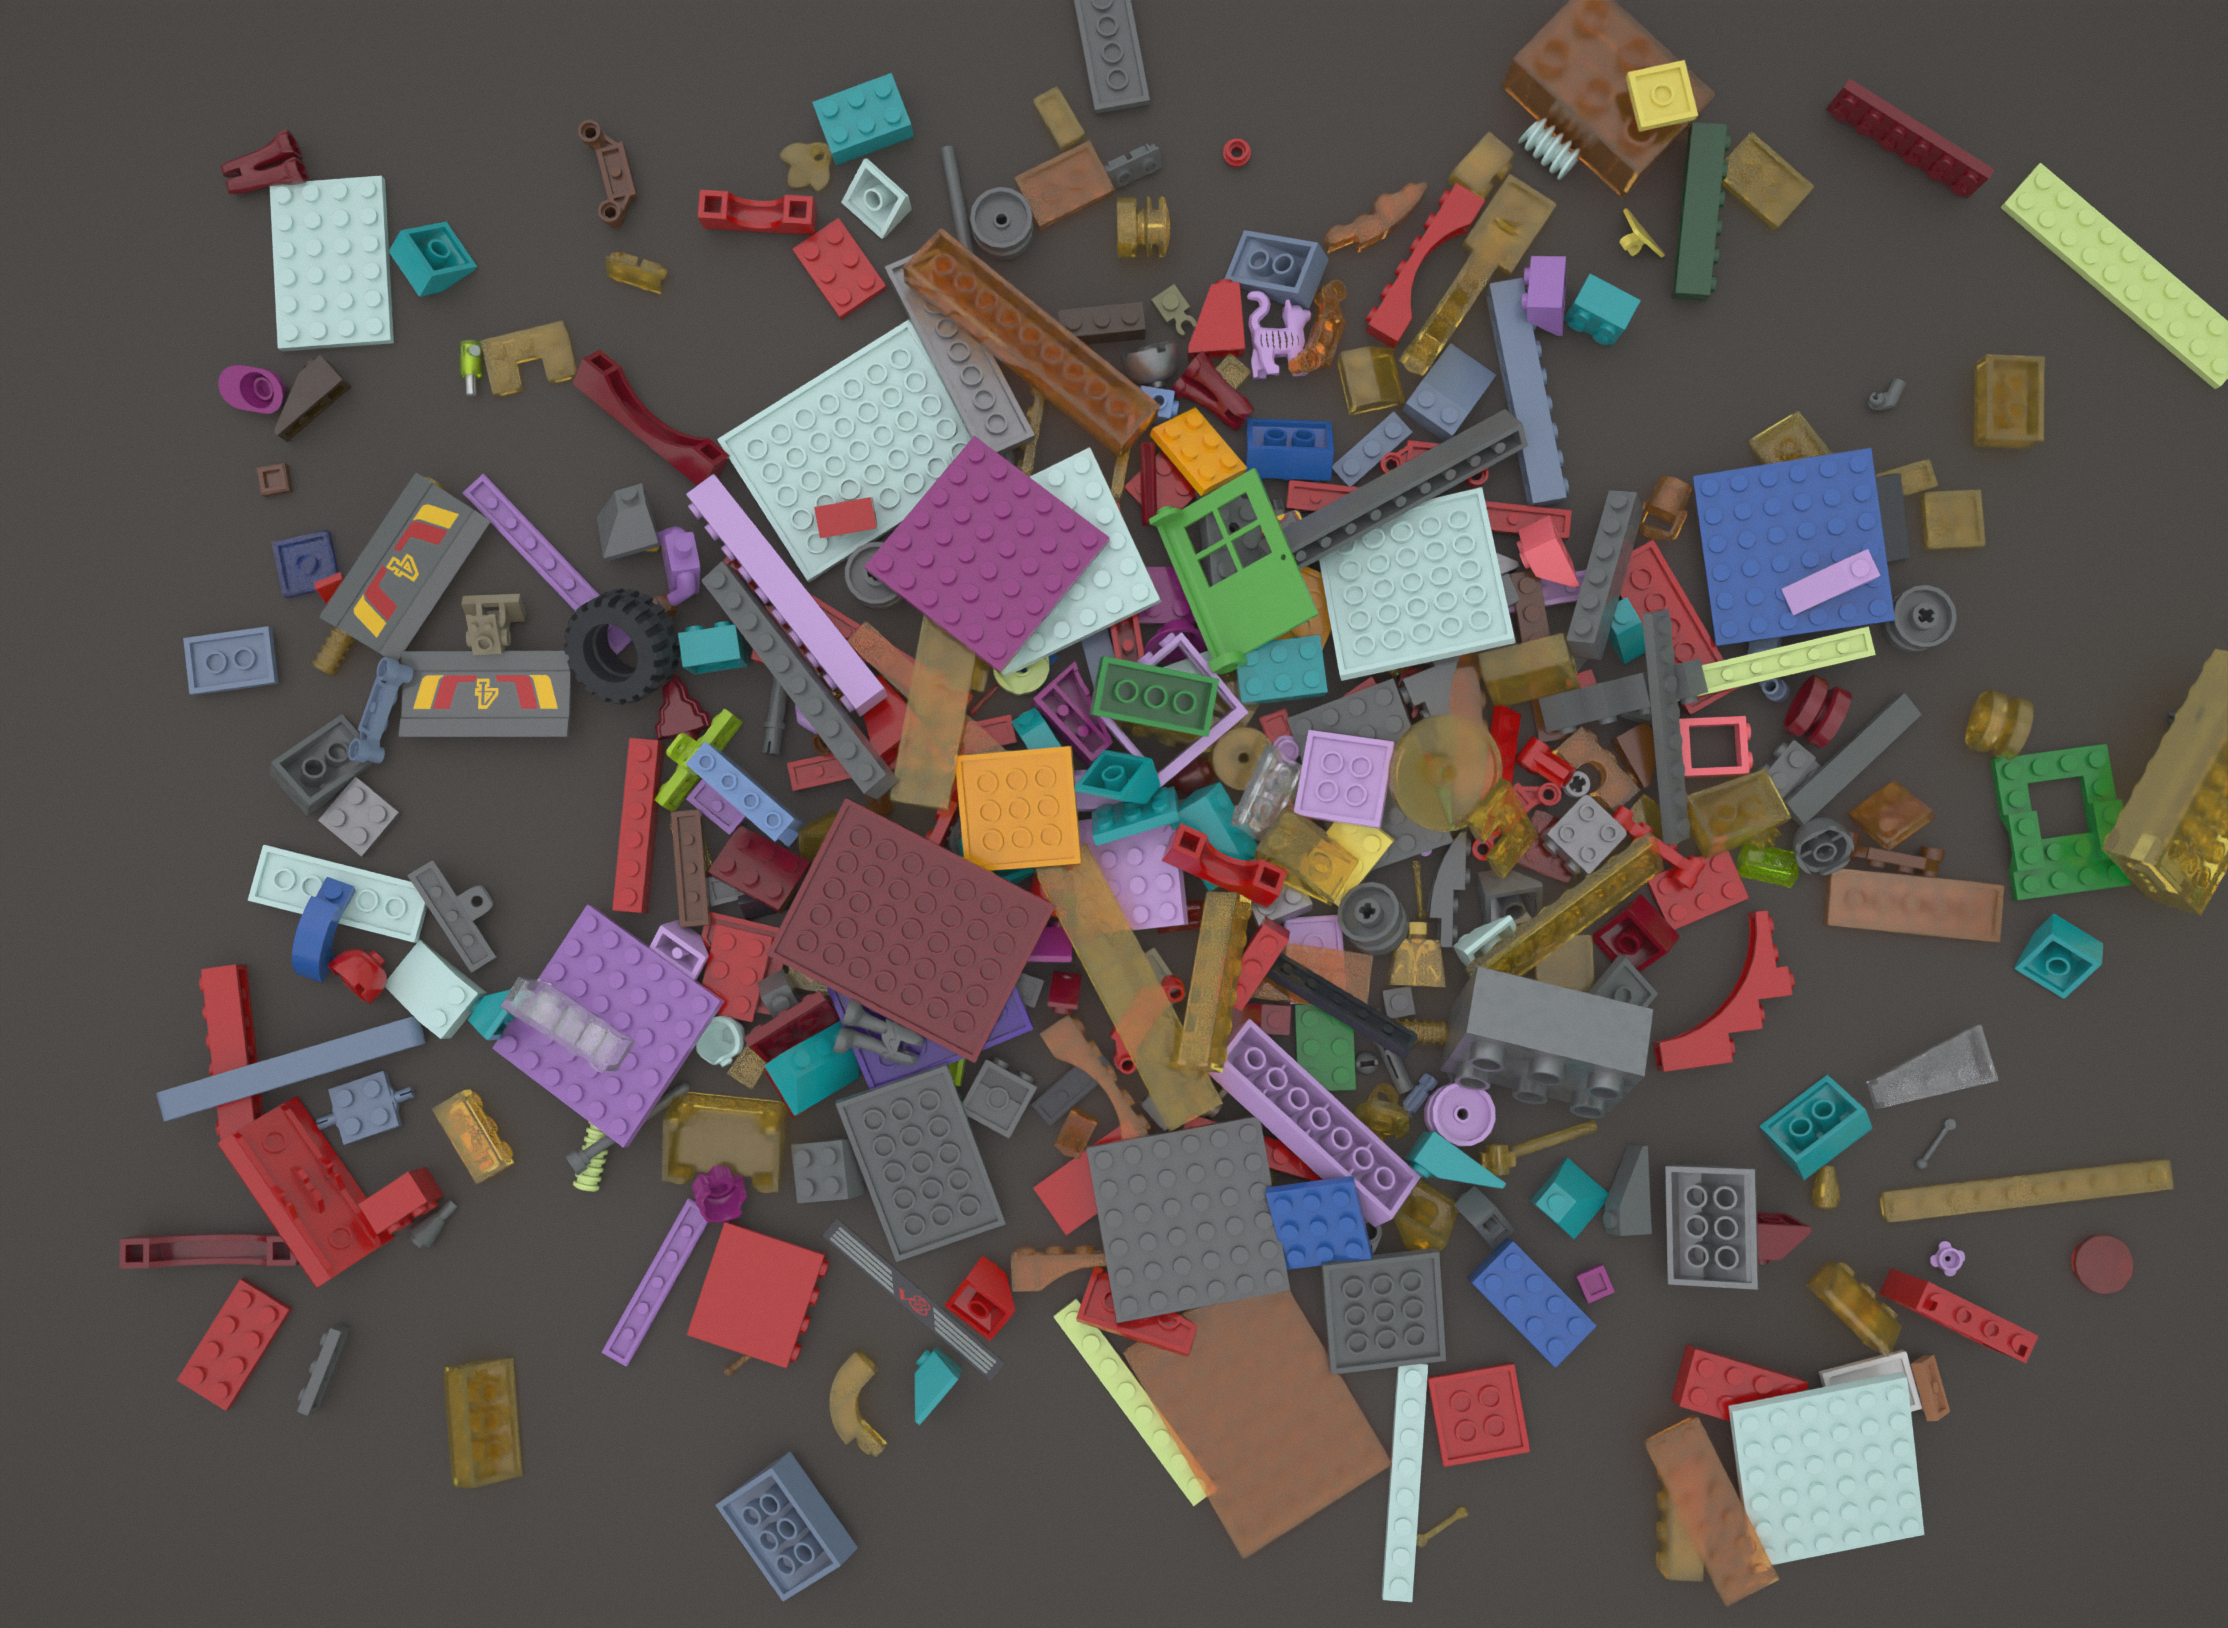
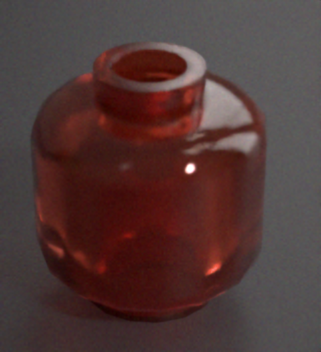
M1198 755L1173 776L1171 782L1176 791L1181 790L1186 796H1190L1195 790L1212 785V779H1215V774L1209 760Z

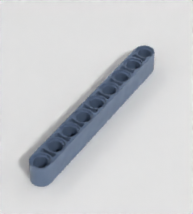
M413 1016L156 1093L165 1122L425 1044L426 1039L421 1023Z

